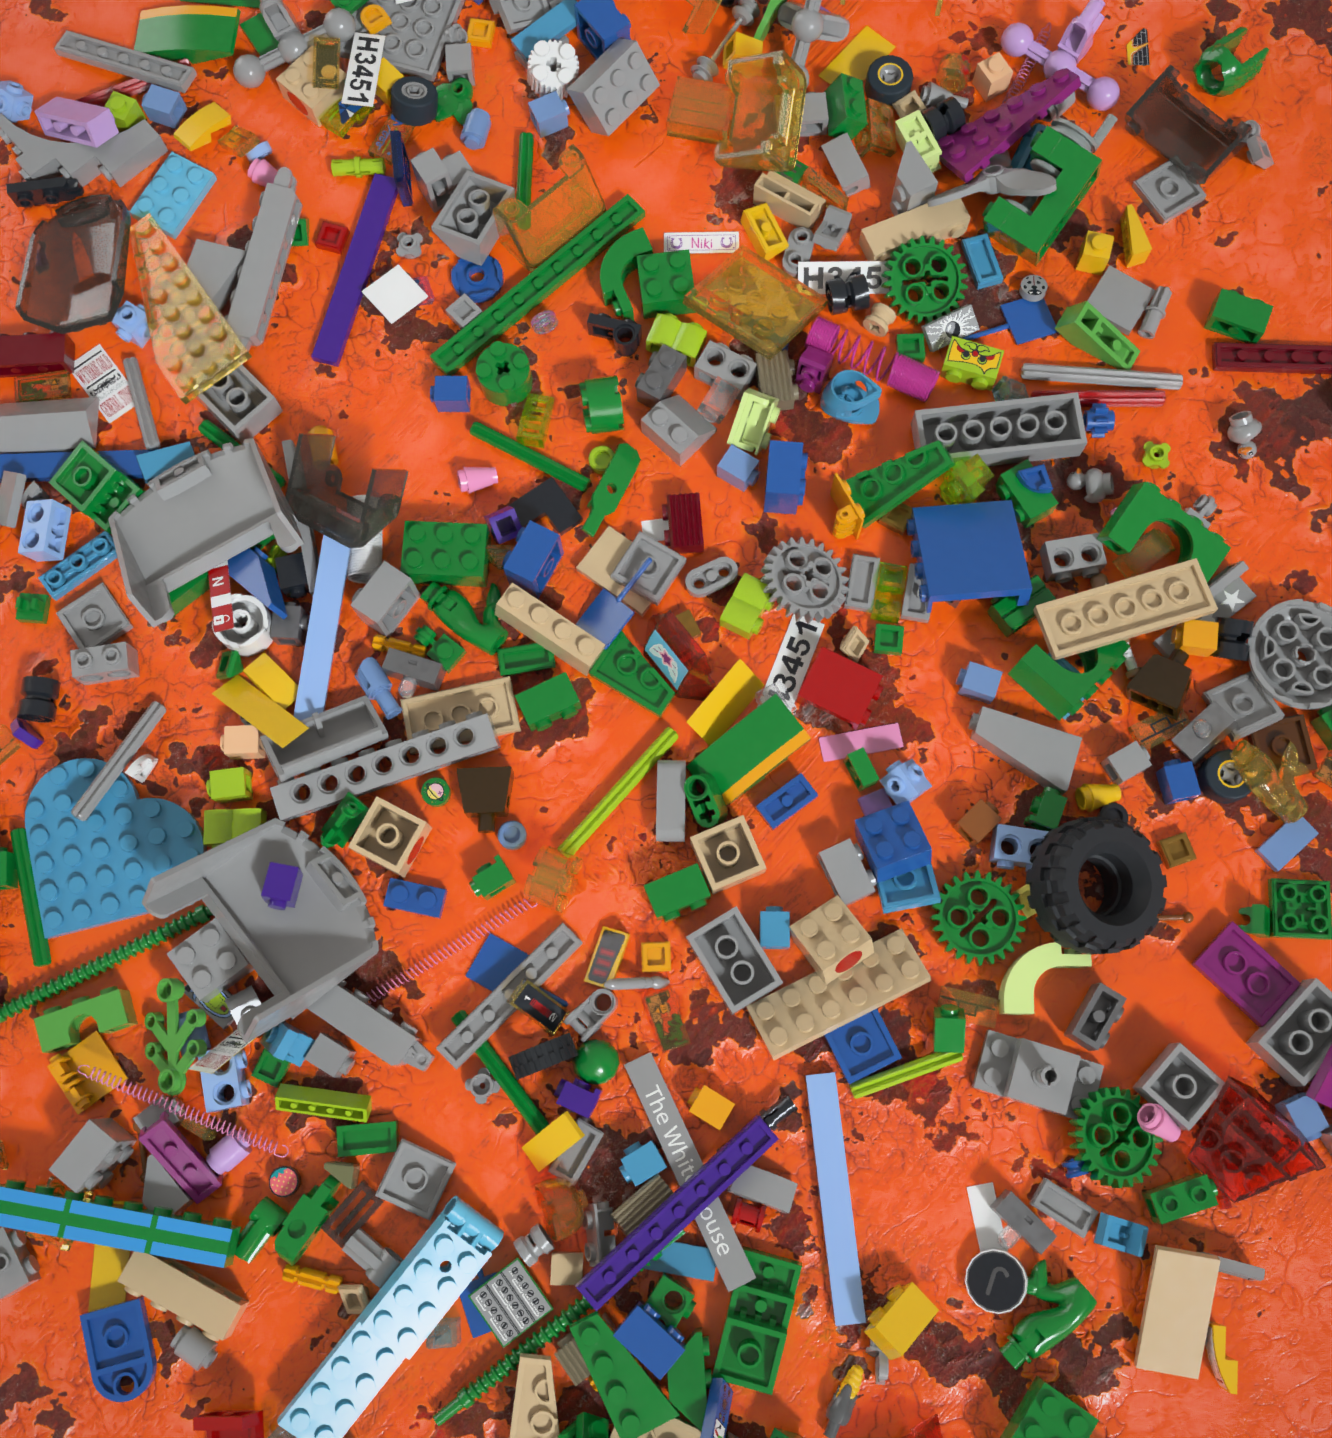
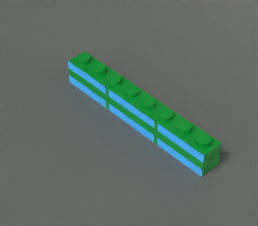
M7 1179L6 1184H0L1 1227L221 1268L233 1265L241 1226L232 1225V1219L214 1217L213 1221L202 1219L203 1214L196 1212H184V1215L181 1216L172 1214L173 1209L168 1207L155 1206L154 1210L143 1209L144 1203L136 1201H125L124 1205L113 1203L114 1198L109 1196L96 1195L95 1199L84 1198V1192L75 1193L73 1190H66L65 1194L54 1192V1186L38 1184L36 1188L25 1187V1181Z

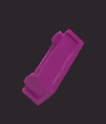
M166 1111L160 1114V1119L148 1128L145 1126L140 1130L139 1141L197 1204L222 1186L223 1174L216 1173L209 1166L201 1154L169 1120V1114Z

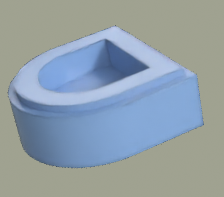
M264 141L246 151L245 155L249 162L252 163L256 158L262 159L272 154L273 149L268 141Z

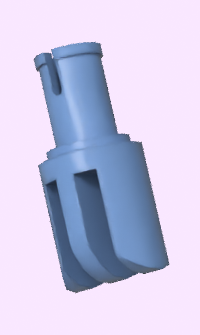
M367 657L362 661L354 676L369 700H376L386 715L385 717L392 719L399 715L403 709L390 692L392 683L378 661L373 657Z

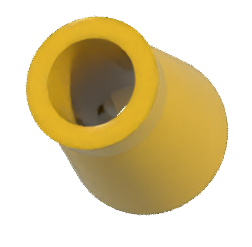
M1083 784L1075 791L1076 803L1081 810L1091 812L1114 801H1119L1121 799V789L1118 784Z

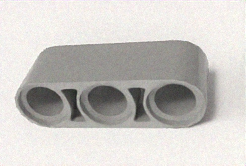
M686 760L657 761L656 841L685 842L686 794L684 792V783L686 781Z

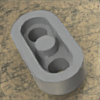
M798 227L789 234L787 241L789 247L785 249L782 260V271L789 278L798 279V264L792 263V260L810 262L814 243L812 242L814 234L808 228ZM799 237H803V238H805L806 240L801 241V240H799L798 238H799Z
M719 557L691 570L685 579L687 592L693 597L702 598L731 585L737 578V564L729 557ZM726 570L729 575L722 577L719 575V572ZM701 581L704 583V586L696 588L694 583Z

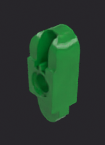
M331 1174L320 1187L315 1185L311 1191L304 1193L282 1223L284 1227L276 1237L275 1250L279 1257L291 1266L302 1257L339 1204V1201L333 1198L341 1182Z

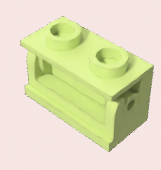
M920 110L895 121V137L902 152H904L906 143L911 141L932 173L941 169L939 155L942 154V151Z
M748 388L743 393L727 444H732L750 452H753L755 449V455L762 448L767 449L772 434L768 433L771 423H776L781 408L777 407L779 399Z

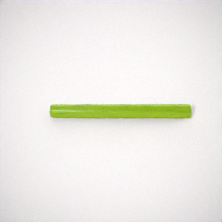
M667 727L557 848L558 853L564 859L569 860L676 742L679 737L676 731Z

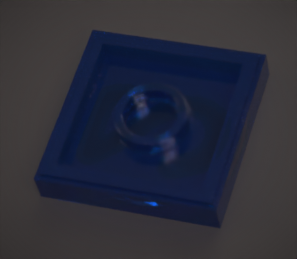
M399 130L390 131L394 180L403 207L412 206L413 195L409 157L401 132Z

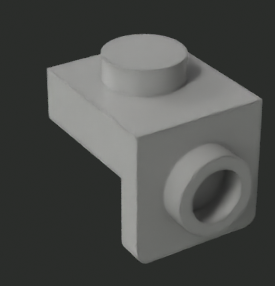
M829 205L822 223L814 234L812 242L824 249L837 251L847 235L852 213Z

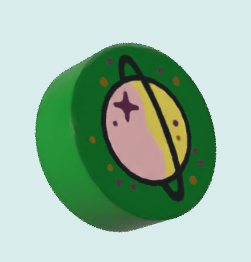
M431 778L423 784L421 795L428 805L440 807L449 801L451 789L443 779Z

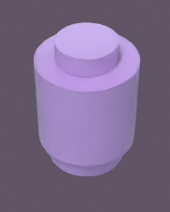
M234 1130L233 1137L237 1134V1130ZM240 1130L239 1138L243 1135V1130ZM245 1133L244 1141L249 1136L247 1133ZM232 1134L229 1136L225 1135L209 1150L210 1154L206 1156V1161L220 1175L225 1171L230 1172L252 1152L251 1144L248 1145V1140L243 1143L242 1138L237 1140V1136L232 1138Z

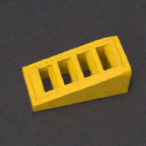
M1130 204L1126 206L1120 219L1127 268L1145 263L1152 250L1135 208Z

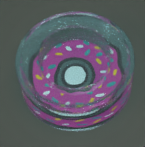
M546 310L535 315L530 324L536 334H546L556 328L558 319L554 311Z

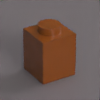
M980 799L953 828L972 847H975L1002 818L998 815L999 810L989 801L984 802Z

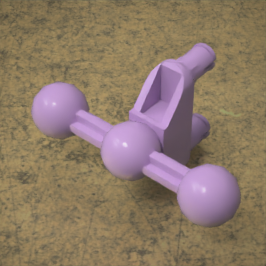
M1090 0L1080 16H1076L1071 20L1057 45L1058 50L1053 52L1034 41L1031 28L1024 23H1013L1003 31L1001 36L1003 51L1012 57H1020L1025 54L1041 64L1047 79L1056 71L1065 68L1077 74L1081 81L1079 89L1086 93L1088 104L1093 109L1106 111L1112 108L1120 97L1119 85L1113 78L1105 76L1095 79L1077 68V64L1087 54L1093 44V35L1105 19L1100 13L1105 6L1103 0Z

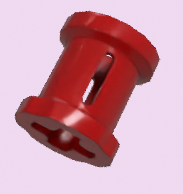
M737 1198L731 1224L736 1225V1223L752 1227L755 1229V1232L760 1233L767 1206L762 1204L758 1207L742 1202L741 1198Z

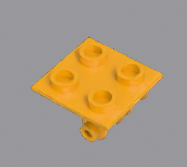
M835 473L830 495L839 510L836 513L832 533L838 539H843L853 534L857 540L864 522L865 513L859 503L855 504L850 496L852 492L845 479L841 480L838 473Z
M98 1031L92 1033L62 1056L59 1053L50 1058L51 1064L47 1066L78 1115L114 1090L112 1085L107 1087L105 1083L110 1073L112 1075L108 1080V1085L112 1083L114 1076L117 1075L113 1087L118 1084L121 1077L122 1080L119 1085L125 1082L126 1079H129ZM80 1065H88V1066H90V1068L87 1067V1066H81V1067L79 1068V1071H80L81 1073L86 1074L87 1077L91 1075L93 1068L96 1067V1069H95V1071H94V1073H93V1075H92V1079H94V1078L97 1076V1073H98L99 1069H101V1072H100V1074L98 1075L97 1081H99V1080L102 1078V1075H103V1073H104L105 1071H106V1075L104 1076L102 1083H101V1081L97 1083V1082H96V1079H95V1080H91V1077L86 1078L85 1075L79 1073V1072H78V1067H79Z

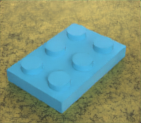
M171 151L129 213L138 221L176 240L216 182L217 177L213 172Z

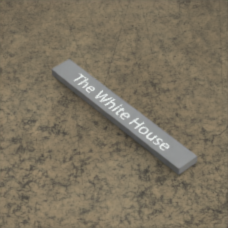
M650 1052L625 1064L624 1067L679 1186H681L703 1166V1163ZM717 1197L695 1218V1221L726 1289L730 1292L756 1279V1276L719 1197Z

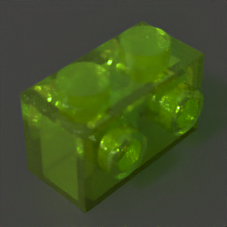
M978 453L966 462L960 459L943 476L944 481L939 489L941 490V497L947 504L973 503L986 490L984 486L992 479L994 474Z

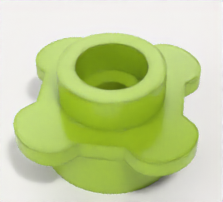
M1148 441L1144 444L1143 449L1145 453L1142 459L1144 466L1151 469H1165L1169 466L1168 453L1171 448L1167 443L1159 445Z

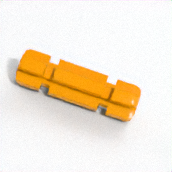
M376 634L372 641L373 649L381 652L385 650L388 652L390 647L425 658L427 652L424 645L416 643L413 645L411 642L391 637L388 639L386 636Z
M286 1264L282 1275L284 1281L291 1283L297 1281L298 1285L317 1290H323L324 1288L325 1292L332 1294L339 1293L338 1286L342 1285L343 1282L341 1276L333 1274L327 1276L326 1272L307 1267L300 1269V1266L296 1264L293 1266Z

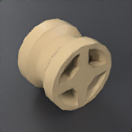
M875 303L871 308V314L863 320V326L871 334L884 337L888 332V325L895 321L896 314L889 306Z

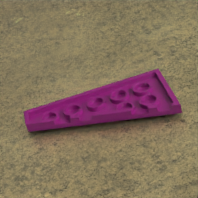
M1068 68L1058 70L1050 78L1032 85L1029 90L1019 96L1011 97L1000 107L987 111L981 118L963 125L960 130L951 135L942 137L937 142L942 151V154L939 155V161L966 184L973 179L972 173L979 167L984 169L990 165L989 159L993 155L1005 152L1031 129L1030 124L1036 118L1042 120L1048 115L1047 109L1050 106L1062 103L1081 86L1080 77Z

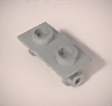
M609 1201L597 1202V1204L584 1203V1211L581 1215L582 1225L587 1234L584 1252L586 1260L591 1267H595L616 1247L615 1235L604 1236L605 1230L614 1229V1221L610 1217L613 1208L609 1207Z

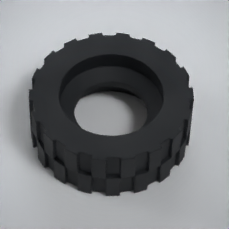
M567 1033L508 1058L516 1080H519L573 1058L578 1053L570 1033Z

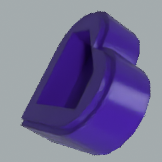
M16 717L10 724L13 736L31 748L38 749L44 743V738L25 720Z

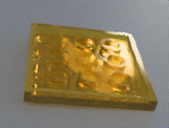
M744 245L740 246L684 296L683 300L684 305L770 361L826 307L828 302L827 298Z

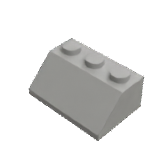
M467 170L431 226L432 231L457 257L482 266L516 210L515 189Z

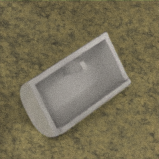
M366 695L319 714L315 712L311 717L301 720L309 729L284 748H281L266 735L260 736L264 750L280 783L389 739L385 726Z

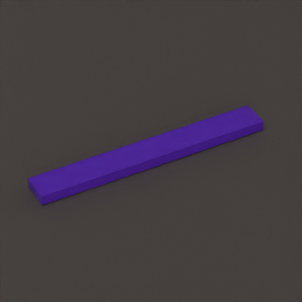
M374 174L311 356L313 361L339 367L363 297L361 291L366 288L399 191L396 178Z
M756 1115L575 1285L595 1311L600 1309L778 1140V1137L760 1116Z

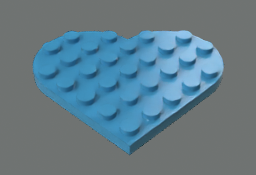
M80 758L64 762L47 772L33 788L25 810V829L45 939L149 914L143 906L142 900L150 879L207 851V846L203 845L204 833L198 821L187 810L171 801L160 798L140 799L134 783L124 772H121L87 820L81 821L71 814V810L107 762L98 759Z

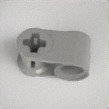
M598 989L575 1008L563 1022L566 1025L570 1024L581 1036V1041L585 1043L615 1012L618 1006V998L610 990ZM601 994L609 995L612 1001L610 1008L606 1011H601L596 1004L597 998Z

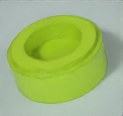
M597 446L592 449L588 458L590 468L597 474H604L614 455L613 450L607 446Z

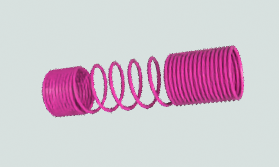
M820 316L817 317L806 338L805 348L812 346L830 353L838 337L840 325L830 322V320H825V318L823 319ZM848 329L845 330L839 343L831 353L834 354L840 346L838 353L839 364L845 362L853 351L850 368L852 370L857 368L866 356L863 374L868 375L879 361L875 376L876 381H880L892 366L887 386L897 389V391H902V393L904 392V394L919 399L921 402L925 403L928 400L940 371L915 361V359H910L908 356L905 357L903 354L899 356V352H897L878 379L886 346L883 347L871 368L865 373L874 342H870L861 359L853 367L854 356L861 335H858L852 348L840 362L842 348L848 333Z

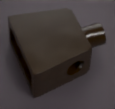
M1174 649L1169 658L1154 654L1128 683L1127 699L1177 721L1192 681V670L1184 666L1189 655L1181 649Z
M512 767L457 768L465 815L468 818H478L479 833L495 832V817L508 816L514 781Z

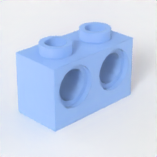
M53 499L27 501L18 553L37 562L63 560L72 509Z
M997 824L992 829L989 862L997 863V868L1008 870L1014 869V866L1025 867V872H1028L1033 865L1029 861L1032 856L1030 847L1041 845V841L1049 831ZM1002 841L1012 844L1014 848L1012 855L1005 854L1002 851Z
M244 1050L239 1051L230 1059V1065L226 1071L223 1072L219 1068L213 1074L200 1072L206 1113L250 1104L249 1098L252 1097V1087L250 1081L246 1080L244 1068H247L248 1061ZM228 1085L234 1088V1096L230 1101H227L224 1097V1089Z

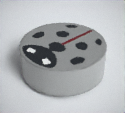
M1029 275L1021 281L1019 293L1023 299L1037 302L1045 297L1048 285L1041 276Z

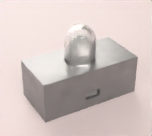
M390 647L382 665L386 676L401 680L398 694L405 699L414 695L417 685L439 691L446 673L441 663Z
M1213 701L1171 741L1195 765L1231 733L1238 724L1216 701Z
M1005 1189L990 1206L1007 1224L997 1238L998 1244L1004 1249L1013 1248L1022 1239L1035 1252L1042 1254L1057 1237L1012 1191Z

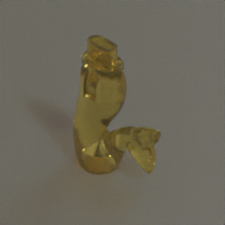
M1247 740L1240 741L1230 756L1235 761V769L1238 770L1250 791L1280 821L1294 823L1302 818L1308 810V803L1297 789L1294 777L1308 774L1309 769L1304 763L1298 761V751L1292 742L1287 745L1281 759V766L1277 772L1273 761L1266 753L1260 751L1257 746L1250 745Z

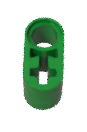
M700 773L688 777L684 783V792L698 824L708 828L724 822L727 818L728 810L715 778L709 773ZM698 779L702 780L705 784L703 794L699 793L696 789ZM710 797V801L702 803V799ZM714 809L715 815L709 817L708 812Z

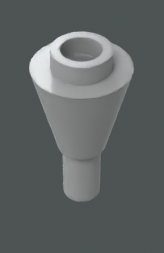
M931 81L927 86L922 87L920 99L926 108L935 107L940 101L948 97H954L961 107L966 109L969 100L966 97L953 95L950 91Z

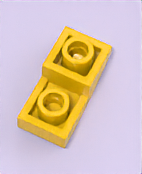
M213 102L190 116L174 132V138L188 150L193 151L210 143L212 132L230 125L231 115Z
M266 653L261 654L243 670L261 692L263 691L283 709L289 707L296 700L298 685Z
M566 1111L527 1142L522 1149L537 1171L540 1172L585 1135L569 1112Z

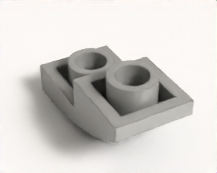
M750 1166L728 1187V1192L751 1202H759L782 1213H790L798 1184L771 1172Z

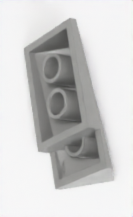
M88 397L0 404V454L73 452L82 440L93 449H96L99 398Z

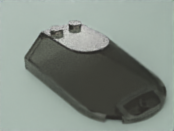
M100 194L82 197L55 210L57 215L48 223L42 220L32 233L15 304V309L24 321L60 334L79 332L85 328L96 325L101 326L113 321L124 295L131 216L121 199L117 201L113 200L111 195Z

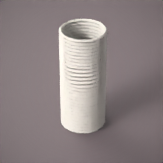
M356 495L347 500V534L352 535L353 539L346 577L352 582L367 584L372 570L383 562V501L372 495Z

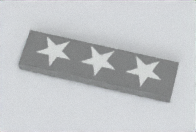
M1238 577L1213 597L1218 607L1215 613L1194 620L1215 622L1216 617L1230 618L1257 597V595ZM1178 624L1171 627L1152 643L1165 658H1169L1175 649V644L1171 643V634L1173 628Z

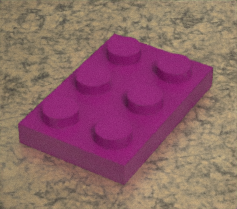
M1233 921L1229 922L1191 963L1258 1027L1264 1026L1301 984Z

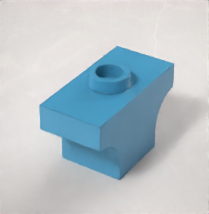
M286 1021L265 1032L260 1040V1043L274 1057L282 1061L286 1060L301 1067L305 1060L304 1058L315 1042L308 1033L290 1025Z

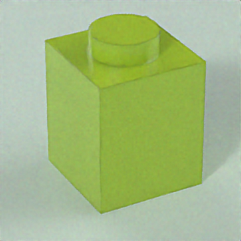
M113 91L104 106L109 108L113 114L119 133L128 130L144 119L146 120V116L137 100Z
M238 767L209 771L210 780L206 782L208 796L215 802L223 804L253 800L252 775L246 768Z

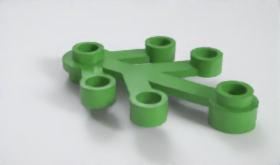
M163 978L157 985L158 998L162 1002H167V1030L164 1027L165 1018L161 1012H150L145 1016L144 1020L145 1027L151 1030L159 1040L158 1042H149L146 1045L145 1055L147 1059L153 1061L160 1071L158 1085L160 1090L168 1095H178L184 1090L186 1085L185 1073L195 1058L203 1057L207 1052V1044L203 1039L190 1040L186 1047L187 1051L179 1061L181 1048L195 1027H202L205 1024L206 1013L203 1009L189 1010L186 1014V1020L179 1029L178 999L184 995L185 986L177 978ZM165 1050L168 1053V1061L164 1057Z

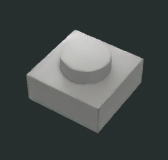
M465 293L445 309L447 316L461 330L483 312Z

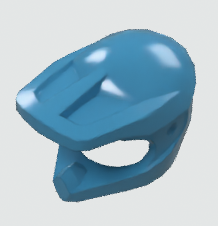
M844 370L836 374L824 388L820 405L826 414L835 419L851 424L872 425L876 422L879 415L878 398L881 396L882 389L863 373L856 370ZM856 381H861L865 385L867 392L860 388Z

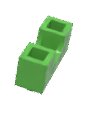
M118 986L103 989L100 991V996L91 999L90 996L74 999L71 1001V1006L63 1009L61 1006L48 1008L43 1011V1016L34 1018L42 1053H57L80 1043V1026L90 1016L96 1020L99 1033L111 1034L138 1024L130 991L118 989Z

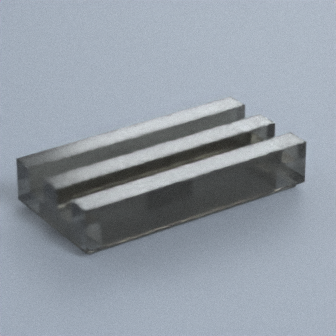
M363 1180L320 1228L343 1248L350 1237L365 1225L385 1200L375 1196L376 1191ZM364 1191L366 1196L342 1223L333 1230L331 1228L333 1223L358 1195ZM372 1199L374 1204L342 1239L339 1236L341 1232Z

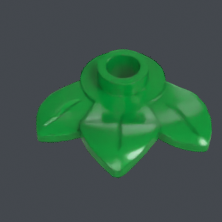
M457 78L451 83L438 85L436 87L438 93L436 122L443 121L454 115L456 120L464 126L467 114L474 109L471 101L473 97L472 84L466 78Z

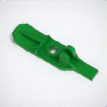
M623 443L617 446L587 505L590 513L581 530L591 537H594L603 518L615 512L638 468L641 459L637 450L629 444ZM608 485H609V486L612 488V490H613V493H612V494L609 493L608 490H607V486H608Z

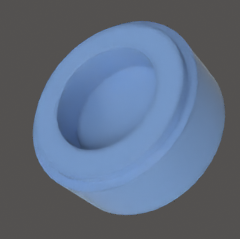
M507 821L498 830V840L504 848L518 850L526 843L527 832L521 823Z

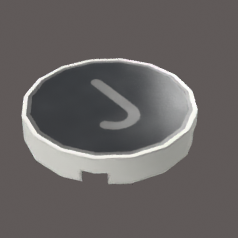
M994 1248L982 1251L972 1258L966 1269L965 1284L969 1296L977 1306L986 1312L1001 1314L1012 1311L1022 1303L1027 1294L1028 1278L1024 1267L1017 1257L1006 1250Z

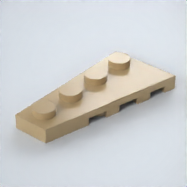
M520 1353L509 1438H558L560 1432L551 1356Z

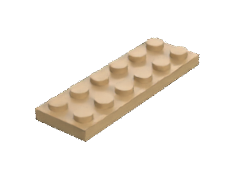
M1195 558L1036 605L1033 610L1051 657L1055 661L1215 613L1218 607L1198 560Z
M902 928L873 942L874 953L827 985L817 972H814L746 1006L773 1061L931 981L930 974Z

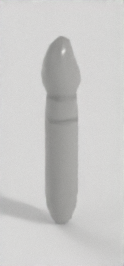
M660 976L614 978L605 981L604 987L610 990L663 989L668 986L670 980Z

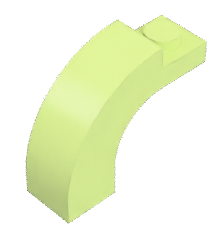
M1056 942L1044 944L1025 952L1010 965L1002 979L998 999L999 1015L1034 1014V987L1041 974L1050 968L1091 967V954L1077 953L1074 949H1064V954H1062L1061 945Z

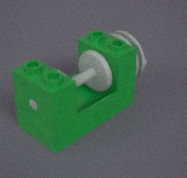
M1108 114L1093 138L1085 130L1063 118H1054L1051 122L1052 126L1047 125L1043 133L1038 131L1030 143V147H1032L1029 153L1031 155L1030 165L1034 171L1053 176L1056 179V191L1045 195L1034 212L1030 209L1039 196H1026L1021 204L1012 199L1005 200L999 196L995 203L991 201L982 214L984 217V233H987L995 241L1034 266H1037L1099 177L1102 159L1092 153H1095L1117 122V117L1113 114Z

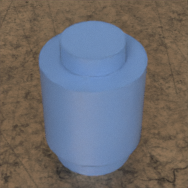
M474 108L467 114L460 135L461 141L467 148L477 150L485 146L491 127L489 113L483 109Z

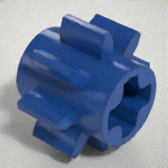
M1093 403L1092 408L1085 410L1083 414L1085 431H1089L1091 438H1105V433L1114 429V411L1109 410V407H1106V403Z

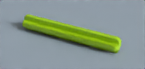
M936 1052L855 1081L850 1084V1090L853 1097L858 1099L963 1060L962 1053Z

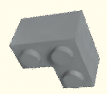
M431 148L426 152L419 153L410 160L419 190L434 213L443 209L467 170L474 172L460 150L445 156L441 160L435 149Z

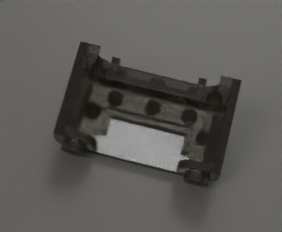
M1169 65L1125 115V128L1131 135H1138L1182 170L1191 183L1195 185L1198 183L1205 184L1246 145L1252 128L1243 121L1237 126H1232L1233 120L1230 118L1225 122L1187 92L1189 86L1186 83L1181 86L1177 81L1180 72L1172 65Z

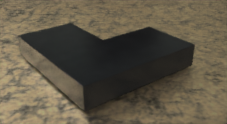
M550 477L508 505L514 508L522 527L526 528L530 520L537 522L546 516L560 536L583 522V518L553 477Z

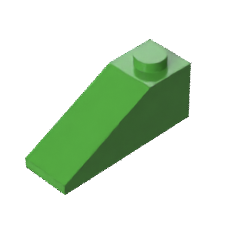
M1088 301L1066 307L1054 328L1073 346L1116 369L1130 370L1140 353V350Z

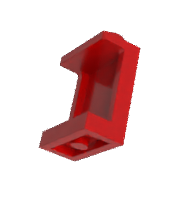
M821 647L797 695L796 702L805 707L807 703L850 723L852 725L851 728L857 730L859 724L866 725L872 710L868 709V706L872 699L878 700L884 688L880 684L883 675L825 647Z
M214 1410L193 1417V1431H207V1438H264L263 1410Z

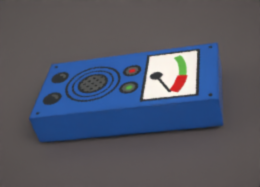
M723 1378L712 1379L700 1438H725L733 1391Z

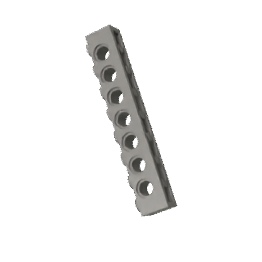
M477 711L466 715V720L456 724L455 720L440 724L439 730L429 733L428 729L418 731L412 734L413 739L404 742L401 739L392 740L385 743L386 748L378 751H375L374 748L366 749L358 753V758L349 761L347 757L340 758L331 762L332 767L321 770V767L304 772L305 776L297 779L291 777L281 783L277 780L278 785L271 787L270 791L279 819L281 821H289L339 804L349 791L355 797H359L501 748L491 716L488 713L482 714V711ZM464 730H471L473 732V740L469 744L463 745L460 742V734ZM438 739H444L446 742V749L441 754H436L433 751V744ZM416 748L419 751V758L416 762L409 763L406 759V754L410 749ZM385 757H389L392 761V767L388 772L383 773L379 767L380 761ZM361 766L365 771V776L361 781L356 782L353 779V771ZM330 776H335L338 781L337 787L333 791H329L326 787V781ZM307 785L310 788V796L303 801L299 796V790L302 786Z

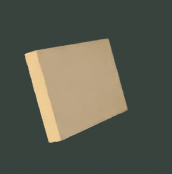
M608 526L576 567V570L617 598L625 587L612 580L610 575L632 541ZM631 590L621 601L642 617L653 604Z

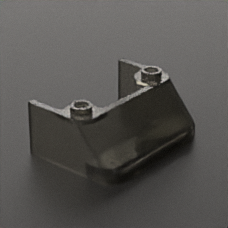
M299 433L285 496L297 520L348 548L364 547L398 516L409 471L405 469L372 468L365 502L363 503L340 491L343 480L341 470L336 465L330 463L336 436L330 434Z

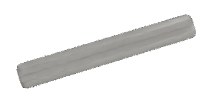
M135 357L125 358L123 365L145 447L149 451L158 450L161 445L138 360Z

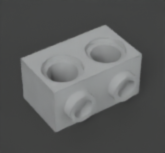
M709 340L694 366V378L741 401L743 393L750 387L756 376L757 363L747 355H739L731 351L723 343H715ZM717 360L721 363L719 365H711L709 362ZM741 372L744 376L735 377L733 373Z
M1100 533L1044 542L1039 553L1046 582L1055 580L1056 583H1064L1072 580V577L1083 576L1084 579H1088L1096 574H1100L1107 565L1103 545L1096 539ZM1081 554L1090 555L1092 562L1085 561ZM1054 558L1062 559L1066 566L1057 565Z
M127 642L70 650L72 677L83 685L140 677L138 651Z

